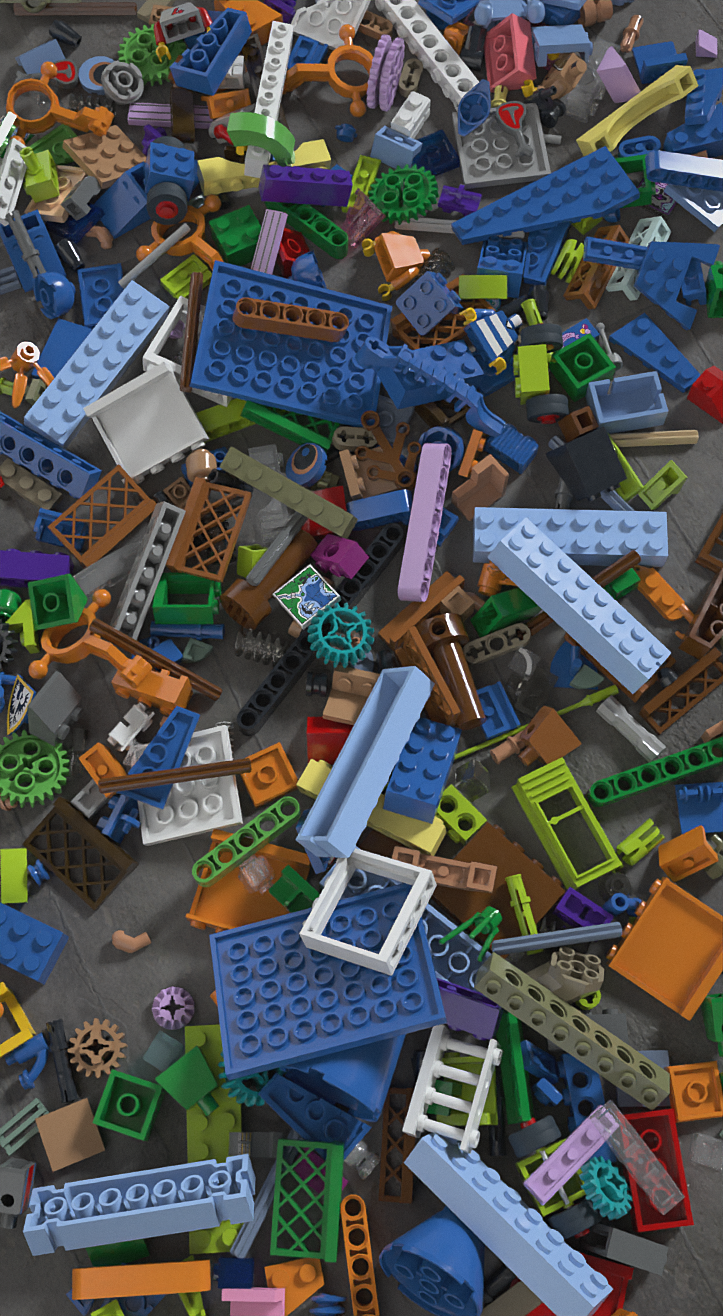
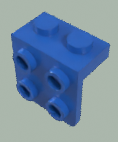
M427 271L396 300L398 308L420 335L429 333L449 313L457 314L463 309L459 303L461 301L460 297L455 291L452 290L450 292L446 286V279L439 272L436 274Z

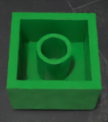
M250 205L209 221L211 237L225 263L242 266L253 261L262 227Z
M591 333L554 352L551 355L549 369L573 402H576L585 397L589 382L607 379L611 382L616 366Z
M112 1069L92 1123L148 1142L166 1090L155 1083Z

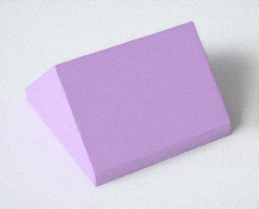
M612 46L609 47L597 69V73L614 103L628 102L641 91L626 63Z

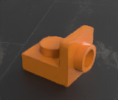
M457 21L445 28L443 37L454 51L460 55L463 43L467 38L469 26Z

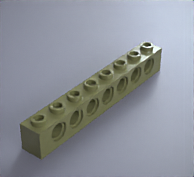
M495 952L478 969L474 985L476 990L653 1111L669 1095L670 1073Z

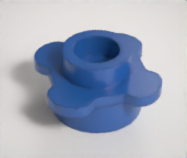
M341 124L335 126L337 130L336 138L338 140L353 142V139L357 137L356 129L352 125Z

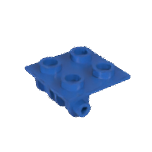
M723 782L675 785L681 835L700 825L704 827L705 833L723 832Z

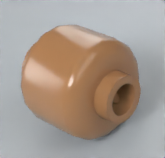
M196 449L186 458L188 479L194 483L195 477L204 478L206 482H210L208 481V475L212 469H217L214 454L206 449Z

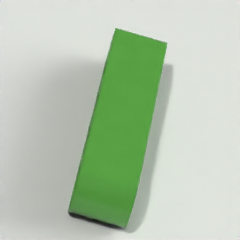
M290 796L281 798L199 859L192 868V875L195 881L202 887L214 885L295 824L301 815L298 801ZM286 806H293L296 810L292 815L286 816L282 814V809ZM266 821H271L275 826L271 831H263L261 829L262 824ZM249 836L254 839L253 844L249 847L240 845L244 837ZM225 852L233 854L232 860L228 863L219 861L220 856ZM210 868L212 873L208 878H199L198 874L201 869Z

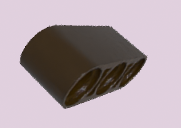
M171 87V137L180 140L183 144H194L195 139L193 90Z

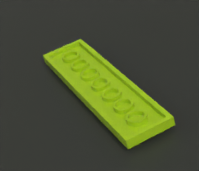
M220 1024L185 1026V1054L195 1046H199L220 1085L211 1093L220 1106L213 1113L206 1117L198 1104L191 1110H187L188 1163L216 1159L217 1164L226 1163V1158L231 1157L228 1156L229 1132H242L241 1104L236 1102V1096L233 1098L228 1096L230 1088L223 1089L221 1087L226 1082L225 1078L218 1077L220 1073L224 1072V1068L218 1066L219 1062H224V1058L220 1055L223 1051ZM228 1219L222 1220L219 1227L189 1231L190 1254L230 1252L244 1223L231 1224Z

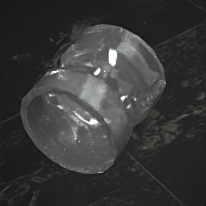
M361 1140L345 1158L344 1162L349 1167H354L358 1171V1175L365 1180L382 1158L376 1153H371L368 1150V1145Z

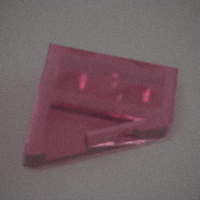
M359 188L355 191L357 196L353 207H349L346 220L341 227L348 235V243L355 249L386 217Z

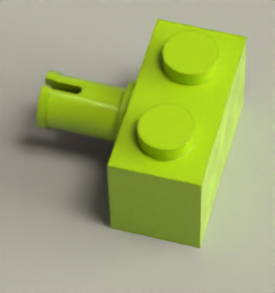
M31 147L21 149L19 152L20 157L27 167L24 175L26 182H23L26 194L31 195L35 203L60 196L57 165L49 150L34 154Z

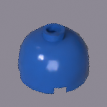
M313 251L299 256L293 262L291 267L292 276L288 277V279L327 289L321 269L316 264L318 261Z
M45 272L37 275L38 278L33 280V290L36 301H41L44 308H40L42 313L49 319H54L68 313L73 306L76 293L73 283L57 272Z
M437 426L424 432L418 441L421 448L426 443L449 444L452 453L449 471L459 466L465 456L463 438L456 430L450 427Z

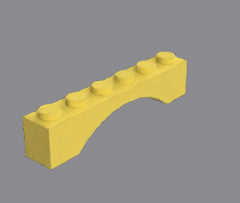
M674 66L579 137L576 141L583 156L604 146L611 152L622 137L640 121L666 105L682 99L699 85L691 66Z
M324 139L304 142L294 151L295 163L292 164V167L299 166L330 170L331 158ZM221 157L197 161V176L204 196L218 195L224 192L239 191L253 187L258 188L260 178L245 176V164L228 161ZM276 161L269 163V165H278Z

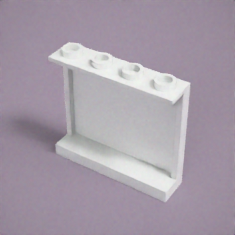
M165 362L83 408L87 417L93 419L116 464H119L136 484L144 481L145 478L143 476L150 472L156 474L162 471L166 463L180 461L185 457L184 453L189 450L201 449L205 446L204 442L209 440L185 392L180 391V383L171 366Z

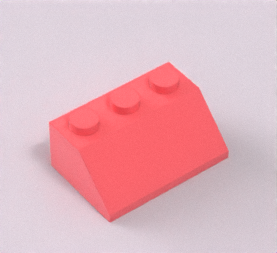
M512 13L490 29L486 35L484 54L487 81L490 82L491 93H494L495 87L498 85H502L501 92L504 86L508 88V91L521 89V86H525V80L530 79L534 81L537 79L530 22Z

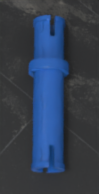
M152 621L150 634L151 636L191 637L196 638V640H202L203 638L224 639L225 624H155V621Z

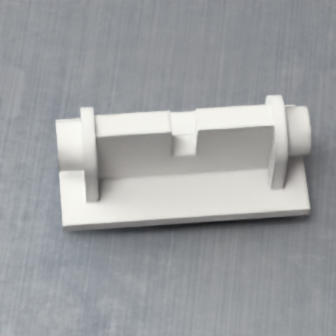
M140 702L137 705L134 704L123 717L129 723L128 727L119 722L108 734L109 738L107 741L113 746L119 745L116 748L117 751L129 750L137 739L134 737L139 731L144 732L153 722L151 718L155 713H145L144 711L147 708Z

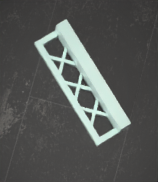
M661 216L640 219L628 244L637 245L641 242L640 246L647 247L651 241L667 242L671 230ZM617 266L606 286L607 291L623 290L630 301L637 300L641 292L633 285L639 270ZM623 277L621 282L616 283L617 280Z

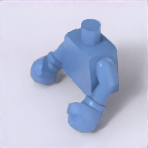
M480 0L474 11V17L477 24L483 25V28L487 29L488 32L512 13L523 19H528L531 23H539L544 19L545 8L539 0H528V4L523 0Z

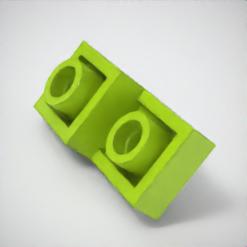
M460 275L459 297L461 300L507 299V275Z
M0 849L1 903L28 902L27 849Z

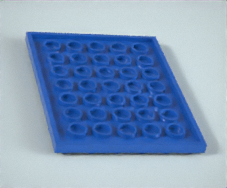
M215 260L190 387L363 428L361 423L362 414L369 410L375 412L377 410L381 380L377 375L378 371L372 368L366 369L361 367L357 363L355 355L368 337H376L387 344L392 306ZM253 298L340 312L347 316L349 325L340 341L330 342L241 328L233 322L232 316L239 299ZM368 420L367 425H374L375 420Z
M402 883L339 900L321 936L379 954L413 885ZM312 908L209 935L225 1073L228 1080L447 1023L422 916L392 976L307 948L299 933L303 928L302 923L307 920Z

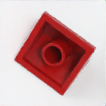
M284 228L276 258L283 277L286 279L292 276L291 267L293 262L299 256L310 252L302 233Z
M323 716L307 717L308 763L313 759L317 762L323 760L330 765H334L354 725L324 719Z

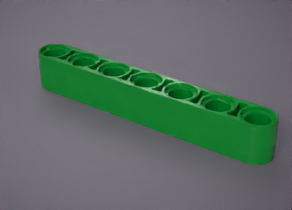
M723 737L598 780L593 783L588 791V801L594 807H604L722 765ZM712 748L720 749L722 757H715L712 753ZM688 756H695L699 760V766L690 764ZM665 764H672L676 768V774L666 772ZM648 772L651 774L653 782H645L641 777V773ZM618 781H626L630 789L628 791L621 790L618 787ZM598 788L604 790L606 798L598 799L594 795V790Z

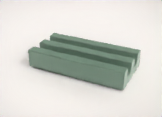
M35 1098L0 1128V1145L6 1150L8 1156L15 1154L39 1133L38 1127L35 1126L12 1147L9 1144L35 1121V1118L49 1113L38 1098ZM38 1107L39 1110L4 1138L3 1135Z

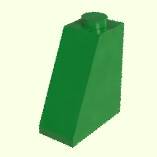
M520 588L492 595L470 621L481 638L532 618L542 609Z

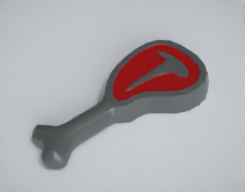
M70 59L53 62L58 71L56 77L50 79L48 84H56L63 89L76 87L79 82V73L75 62ZM17 71L15 73L17 79L14 81V84L30 78L40 80L42 74L41 72L23 74Z
M509 101L500 104L496 108L495 119L504 132L515 137L518 145L515 156L521 157L525 155L531 157L534 150L526 144L523 136L522 123L526 118V107L519 101Z

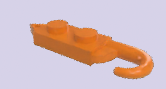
M640 565L632 567L641 579L637 589L665 619L676 621L684 617L691 623L695 614L653 567L651 569ZM679 631L675 632V635L677 637L683 639L685 634H682Z

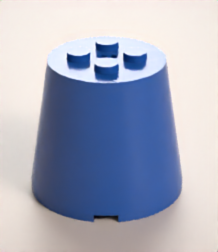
M406 1034L280 1067V1070L286 1073L285 1077L291 1082L336 1107L339 1104L348 1108L349 1115L365 1121L376 1122L381 1115Z

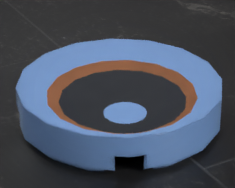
M96 56L85 61L80 67L78 74L82 88L90 94L93 92L97 93V95H105L101 82L102 73L114 60L104 56Z

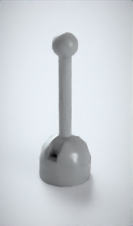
M598 323L596 330L600 332L607 356L616 366V372L623 366L621 357L611 352L604 332L605 325Z

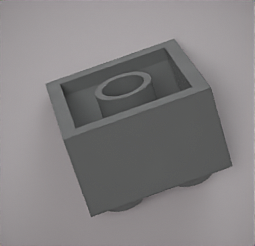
M55 671L27 706L29 733L55 747L60 739L64 740L74 721L78 722L83 715L82 697L58 671Z

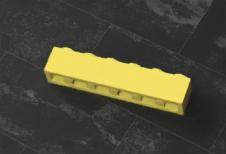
M311 759L296 784L299 791L316 800L332 766L323 760L317 762ZM380 794L378 803L372 810L366 826L413 850L420 851L421 854L434 856L447 833L446 827L443 825L444 822L435 816L433 824L384 810L385 794Z

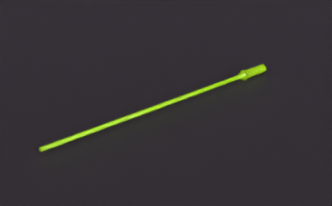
M614 684L591 695H586L582 701L559 710L557 713L560 716L581 706H593V704L607 699L611 695L618 694V688ZM528 724L456 754L454 760L504 740L508 736L518 734ZM389 783L384 786L383 790L387 789Z

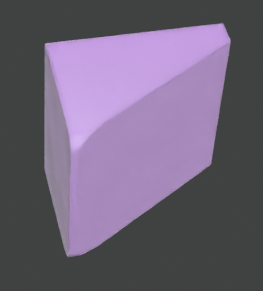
M698 30L696 36V57L717 58V38L703 30Z

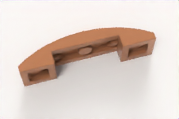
M394 847L392 859L431 870L437 885L468 891L493 892L497 866L472 861L471 863L421 854L418 850Z

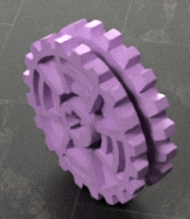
M383 34L378 41L368 80V96L366 100L369 108L375 109L380 104L381 110L388 112L393 105L403 67L405 48L403 38L397 37L392 42L390 35Z

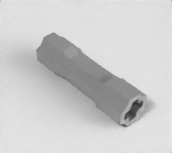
M612 695L598 707L596 712L629 740L648 762L654 761L665 750L666 746L643 728Z

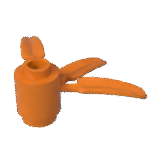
M30 342L20 343L10 360L7 357L0 358V371L12 367L14 371L18 372L15 374L12 391V407L14 409L20 406L26 390L28 378L24 373L29 372L33 366L37 369V375L47 387L54 380L53 375L46 367L41 369L36 363L39 358V350Z
M489 561V564H483L477 585L479 587L478 593L491 597L501 592L502 585L517 586L491 561Z

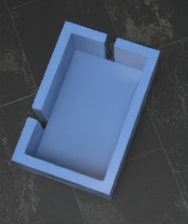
M657 371L614 378L610 394L608 395L609 379L589 382L585 398L599 426L595 430L605 427L609 434L664 424L668 408L664 394L661 393L662 387Z

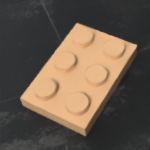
M57 165L60 196L37 203L32 199L24 213L27 214L38 209L42 220L65 223L69 213L60 204L72 188L88 175L81 167Z

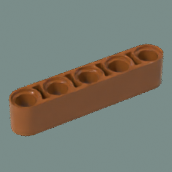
M253 298L239 299L232 316L233 322L241 328L330 342L340 341L349 325L347 316L340 312Z

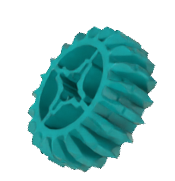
M336 602L333 609L327 604L324 611L319 609L316 614L317 617H312V625L308 627L310 635H308L307 639L308 642L312 643L311 651L318 650L316 657L318 659L324 656L325 664H328L330 660L334 661V668L338 666L339 662H342L344 668L348 666V662L355 666L358 659L364 660L366 657L365 653H370V645L374 642V637H372L374 628L369 627L371 619L363 620L366 615L365 611L358 614L357 606H354L351 610L348 609V603H345L343 608H341L339 603ZM330 623L331 632H328L327 636L323 637L321 629L324 625ZM356 633H359L360 643L353 648L351 638Z
M224 1062L218 1063L220 1068H224V1072L220 1073L218 1077L225 1078L226 1080L221 1087L223 1089L230 1088L228 1096L230 1098L236 1096L238 1104L245 1102L248 1107L254 1104L257 1106L264 1105L265 1101L258 1093L275 1073L280 1076L286 1075L278 1067L270 1069L269 1076H267V1071L228 1080ZM249 1080L252 1086H256L258 1091L248 1089L241 1081Z

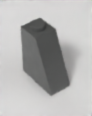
M599 1223L590 1227L589 1233L579 1237L578 1248L662 1276L667 1262L669 1248L667 1246Z

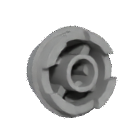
M117 60L109 64L102 73L101 82L106 97L112 103L117 105L129 104L138 100L142 95L144 87L142 74L133 63L127 64Z

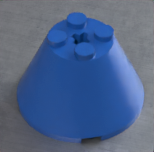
M447 1206L383 1248L379 1255L382 1270L387 1277H390L391 1274L400 1283L397 1289L414 1303L436 1316H481L483 1311L485 1244Z

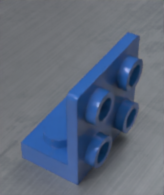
M672 41L633 47L632 49L642 84L652 83L674 66H686L688 61L686 53L677 54Z

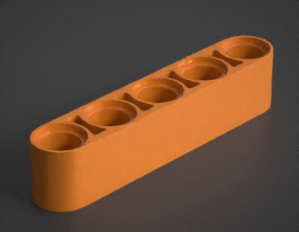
M351 1194L346 1196L341 1203V1217L354 1316H380L366 1206L360 1196ZM350 1199H356L361 1204V1211L356 1216L349 1215L345 1210L346 1202ZM359 1228L364 1232L365 1239L362 1244L354 1245L350 1242L349 1233L352 1229ZM363 1258L368 1262L369 1268L365 1274L360 1275L354 1272L352 1265L356 1259ZM362 1288H367L372 1292L373 1297L368 1304H361L356 1298L357 1292Z
M210 1260L72 1269V1300L211 1290Z

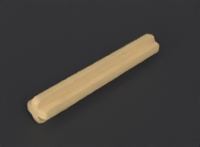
M697 430L610 434L618 447L696 444L699 438Z

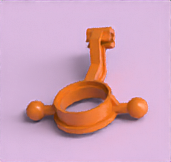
M345 24L339 29L340 39L344 41L345 45L332 51L327 64L297 63L286 72L282 95L295 90L305 81L329 82L336 93L353 100L350 105V112L354 117L359 118L366 113V105L361 100V97L367 94L368 82L360 86L347 85L338 78L334 68L335 64L341 60H353L363 65L369 74L373 56L364 48L353 45L352 40L355 37V29L353 26Z
M49 61L41 65L40 71L42 76L40 80L32 78L21 80L14 84L8 92L6 111L7 113L10 111L17 116L13 125L18 129L16 135L12 136L9 140L15 138L24 145L26 133H43L52 128L56 122L86 133L91 130L97 136H106L114 118V114L102 106L96 107L95 110L84 107L79 112L60 107L58 97L48 86L49 80L55 78L58 71L56 65ZM28 91L42 92L51 100L50 110L40 119H23L14 111L15 101L20 95Z
M208 195L204 200V204L198 209L187 205L186 216L179 223L193 222L198 225L192 236L178 241L165 253L171 256H183L194 252L209 264L212 271L215 260L224 262L219 253L204 241L206 237L204 215L209 211L216 212L221 207V200L217 195ZM155 221L153 222L151 232L155 241L149 246L143 245L137 249L136 257L140 262L165 241L162 236L173 225H162Z
M98 589L92 596L93 602L83 609L77 623L45 629L41 644L46 654L41 660L33 661L28 669L32 678L43 679L47 675L48 666L52 661L70 664L80 661L91 653L108 660L121 672L120 677H123V681L131 687L137 688L148 676L152 666L139 655H136L132 660L128 659L112 643L100 639L101 636L89 630L90 624L96 618L95 613L98 609L107 607L111 602L110 593L105 589ZM88 625L84 636L75 644L67 648L57 649L59 642L69 631L78 626Z

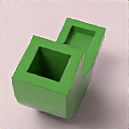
M251 112L230 113L227 133L234 147L249 145L261 147L274 156L279 166L292 167V164L295 163V138L284 125L262 114Z

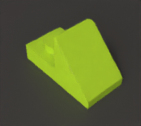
M670 460L644 485L645 489L639 492L638 495L651 510H655L671 494H678L688 477L673 460Z
M30 599L22 603L6 623L10 624L8 631L14 630L15 633H20L21 645L25 646L29 653L32 654L39 653L40 648L38 631H34Z

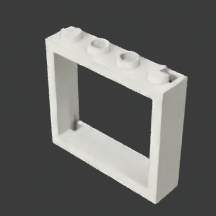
M179 297L143 356V371L147 372L165 362L171 366L179 383L181 365L158 356L181 316H187V298ZM203 305L200 307L199 322L201 323L205 311V306ZM192 388L191 391L225 407L228 406L232 399L229 396Z
M355 848L349 858H337L336 867L331 876H328L325 880L324 889L319 898L315 899L309 917L302 923L303 928L299 934L305 946L392 976L437 886L433 873L428 869ZM356 868L413 885L379 954L321 936Z

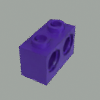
M569 887L552 913L573 928L611 923L614 918L613 915L571 887Z

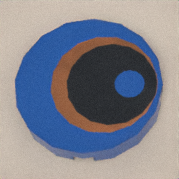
M305 443L299 446L288 459L286 477L302 487L313 486L320 480L326 469L324 464L325 460H327V455L324 449L315 443Z

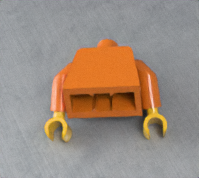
M390 231L388 233H381L374 241L371 239H364L362 241L364 256L370 257L376 253L386 281L391 282L390 285L381 284L378 288L379 294L387 291L382 296V301L390 300L392 297L391 292L394 289L396 291L412 281L419 274L423 264L428 263L430 260L429 250H420L413 236H405L395 231Z

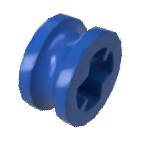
M39 859L36 860L34 866H27L39 886L44 879L47 881L50 879L49 874Z

